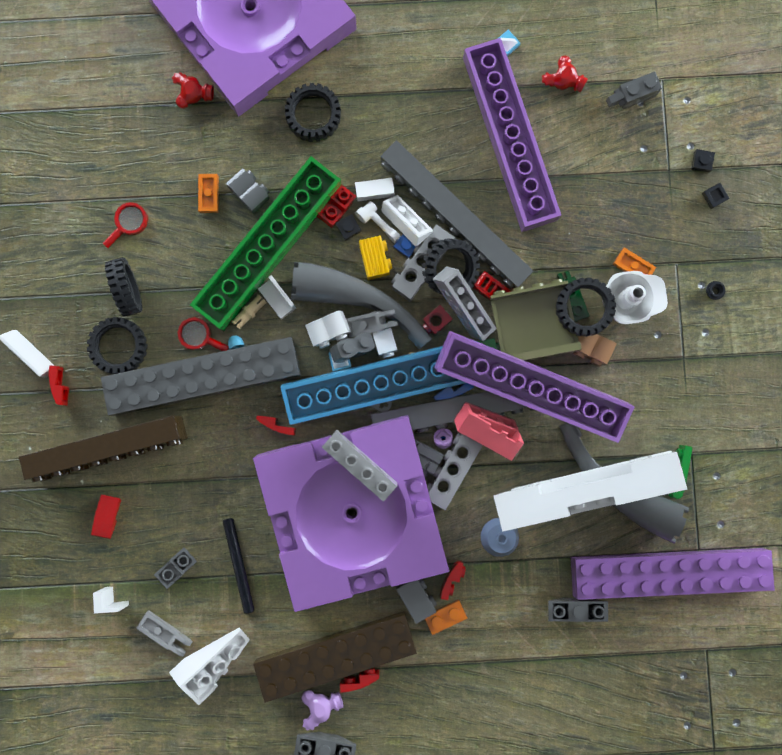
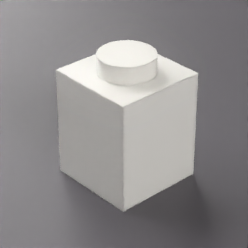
M388 328L373 332L379 357L383 356L385 359L394 356V352H397V347L392 329Z

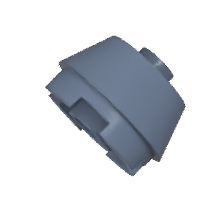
M494 518L484 525L481 531V543L489 554L497 557L507 556L516 549L519 543V532L517 528L502 532L499 518Z

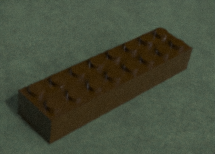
M173 415L19 457L24 480L32 479V482H42L50 480L52 477L71 474L70 470L71 472H79L89 469V465L90 467L108 464L107 460L109 462H116L127 459L126 455L135 457L146 454L145 450H148V452L162 450L164 445L177 446L183 444L182 440L188 439L183 418Z
M405 611L257 658L253 666L264 702L266 703L417 654Z

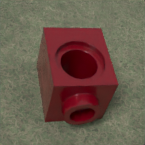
M439 305L422 320L424 324L422 327L428 334L432 333L435 336L451 323L453 319ZM433 317H437L441 320V324L433 326L430 320Z

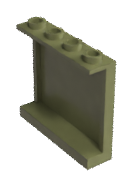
M557 279L551 281V284L548 285L536 283L532 285V288L524 289L522 286L513 288L512 292L505 293V290L494 292L490 300L501 352L524 361H531L582 350L578 336L564 329L556 315L558 296L563 288L568 285V281ZM569 297L567 301V312L569 317L574 321Z

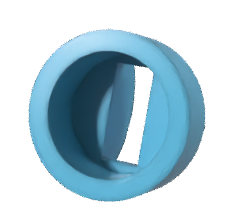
M237 335L231 336L228 340L230 350L245 346L242 338Z

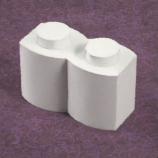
M340 310L305 325L313 347L319 346L320 349L331 345L330 341L334 339L341 341L348 338L347 334L351 333L344 312Z

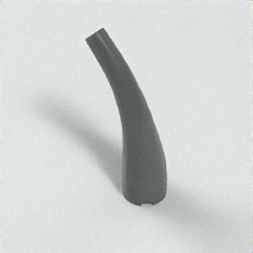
M294 262L291 300L360 306L381 312L394 309L395 314L386 317L392 321H397V324L409 335L408 338L419 350L432 339L406 309L374 286L335 269L312 263Z
M569 423L560 425L559 427L565 442L581 471L600 468L584 447L580 439L583 435L579 427ZM662 496L617 506L616 504L612 505L643 529L672 543H676L674 536L680 537L687 519L683 518V513L689 511V507Z

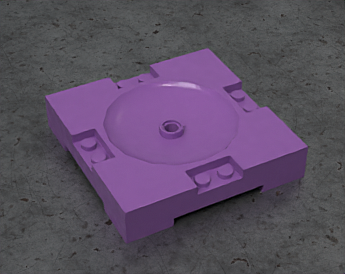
M149 0L168 27L176 34L211 79L238 117L265 98L269 90L325 49L328 51L356 30V15L344 0Z
M408 415L342 433L397 482V487L384 502L322 448L331 436L258 454L253 458L267 512L271 517L280 550V560L295 612L353 597L354 594L389 585L393 587L449 572ZM355 508L357 515L350 516L347 513V509Z

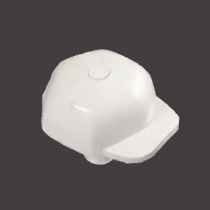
M640 271L617 273L610 278L606 286L611 289V293L615 297L616 312L613 319L619 324L644 322L651 316L664 311L668 304L665 283L662 278L656 275L643 274Z

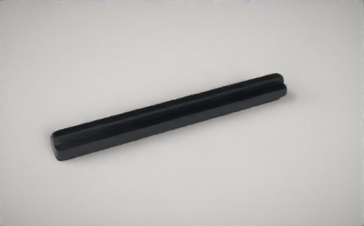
M228 518L223 520V526L244 614L254 612L255 609L234 519Z

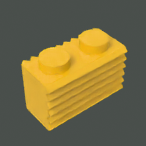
M381 236L359 240L367 280L390 275L389 270H392L390 258L386 259L385 252L388 251L386 240L382 241Z

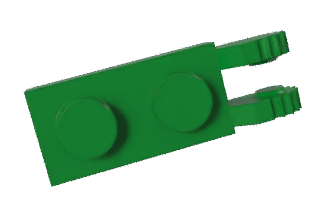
M679 445L675 452L678 454L684 479L687 482L693 448L691 446ZM684 490L669 493L668 496L679 499L683 497Z

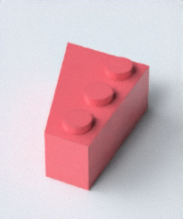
M465 402L454 419L459 433L511 461L524 444L515 420Z

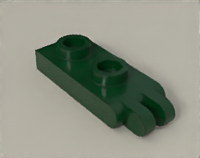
M569 271L564 272L565 280L562 273L557 274L558 279L568 281V284L576 280L575 276L571 277ZM580 289L573 292L569 297L574 322L590 317Z

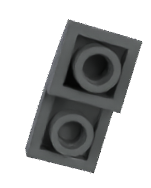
M183 548L157 571L154 576L168 589L197 561Z

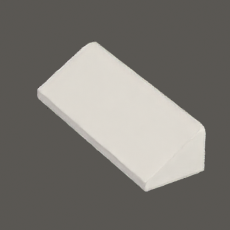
M398 195L383 201L382 213L414 246H418L433 233V230Z
M17 330L0 335V340L39 377L47 378L49 376V365H54Z

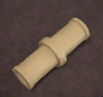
M257 295L247 306H244L243 310L231 321L235 325L241 320L236 326L239 330L251 318L253 319L255 314L267 303L263 299L257 304L262 298L260 295Z

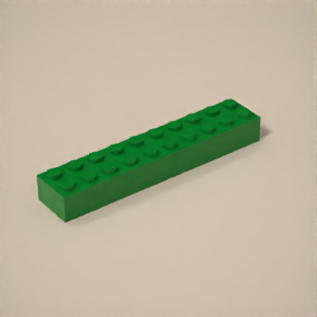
M310 156L200 291L190 306L224 332L231 321L239 314L258 288L315 220L318 213L330 201V197L342 185L341 179Z

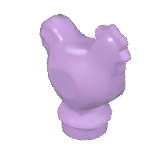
M310 690L303 692L302 701L309 707L311 713L307 719L303 720V727L306 730H314V727L328 720L332 709L339 711V709L343 708L340 693L333 692L328 698L323 694H314Z

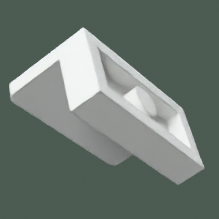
M270 275L268 277L270 280L259 287L258 290L282 320L294 311L296 307L273 276Z
M104 587L93 593L94 614L118 612L129 605V601L114 602L113 587Z

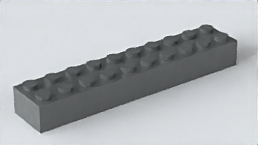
M288 337L101 377L107 413L109 416H118L301 376L294 339Z

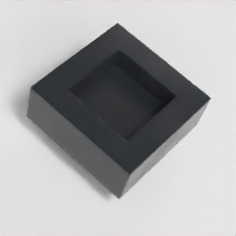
M696 149L691 169L710 173L713 168L715 152Z
M721 183L702 192L710 209L730 199Z
M352 214L336 222V226L345 241L361 232Z

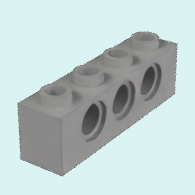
M437 224L432 229L433 233L426 238L423 244L420 243L413 251L415 253L413 258H408L402 266L404 268L402 273H397L391 281L393 283L392 290L409 302L412 301L422 287L426 278L422 274V271H425V269L419 266L416 261L420 258L424 259V256H428L427 246L429 244L438 243L437 241L448 238L455 239L454 236ZM447 250L440 256L437 264L440 262V260L445 255ZM407 274H414L416 280L409 282L405 277Z
M445 267L433 278V281L472 338L484 341L497 329L458 269Z
M338 430L322 446L327 453L383 502L397 487V482Z
M457 433L452 442L455 444L452 451L448 449L444 455L443 460H445V463L442 467L438 466L433 475L436 477L434 482L427 485L431 502L444 510L447 509L483 446L460 433ZM460 447H464L467 450L465 458H459L457 455V450ZM450 464H455L458 468L457 473L454 475H450L447 471ZM440 481L448 483V488L444 492L438 490L437 486Z

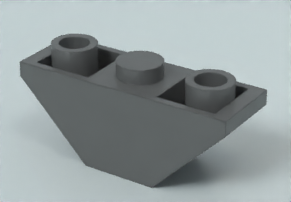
M576 598L548 600V621L608 622V601L596 599L577 600Z
M324 732L298 734L294 755H355L356 744L336 734Z

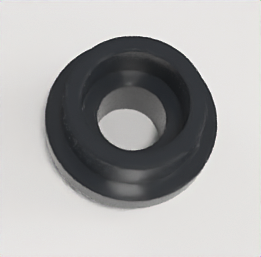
M713 281L706 287V294L712 300H719L725 295V286L719 281ZM713 288L717 289V294L713 293Z

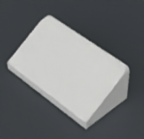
M392 178L355 182L357 201L395 196Z

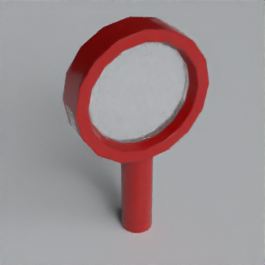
M132 202L124 203L118 207L114 217L117 229L103 244L109 248L123 233L126 235H137L144 231L148 223V216L143 207Z
M188 318L179 326L177 332L178 339L188 349L199 350L208 344L221 351L229 350L228 345L211 338L210 327L200 318Z

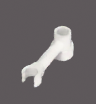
M369 201L363 208L360 207L355 212V215L362 223L365 224L370 219L377 223L393 243L399 240L400 234L386 224L375 212L377 207L373 202Z

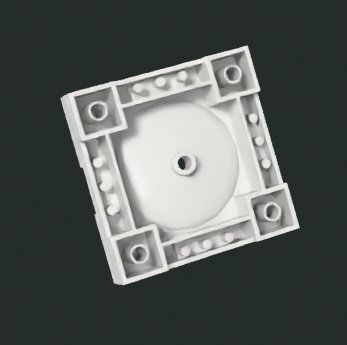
M666 451L511 489V491L494 495V500L503 532L616 504L617 506L687 490L677 452Z

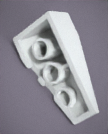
M237 628L184 658L169 673L178 686L200 705L218 686L216 682L221 675H226L228 665L232 660L237 659L250 639L240 628Z

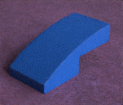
M465 383L455 391L451 387H446L434 395L433 398L434 400L453 398L471 390L474 386Z

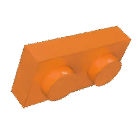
M198 174L199 213H219L218 174Z
M625 247L620 251L612 264L624 272L640 271L648 275H652L656 269L654 265Z
M458 599L437 609L436 613L425 620L432 635L468 618Z

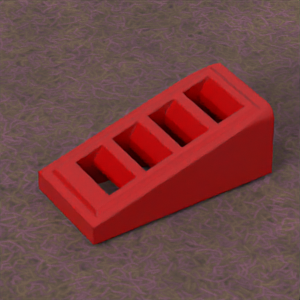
M486 271L481 274L473 286L474 290L489 300L498 288L505 290V293L512 292ZM486 279L488 283L482 288L481 285ZM493 284L494 288L489 293L487 290Z

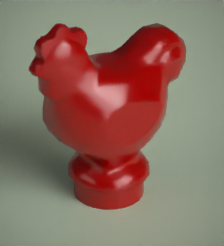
M566 55L559 58L558 71L555 74L546 72L542 75V83H545V86H554L559 90L574 87V91L580 93L588 80L584 75H577L576 68L571 64V59Z
M182 72L174 73L172 77L173 83L181 86V93L176 98V104L179 108L185 109L189 104L197 103L202 98L206 102L213 101V85L206 83L204 86H201L197 78L193 76H187L182 74Z

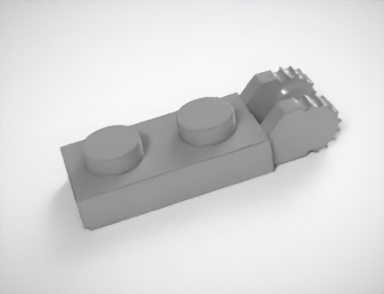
M395 310L377 311L347 318L346 320L351 330L349 337L398 326L397 321H391L386 324L383 322V316H391L395 314Z
M149 610L136 627L137 630L167 650L170 649L182 657L186 652L180 646L173 644L177 639L187 646H190L193 642L186 635L181 634L179 630Z

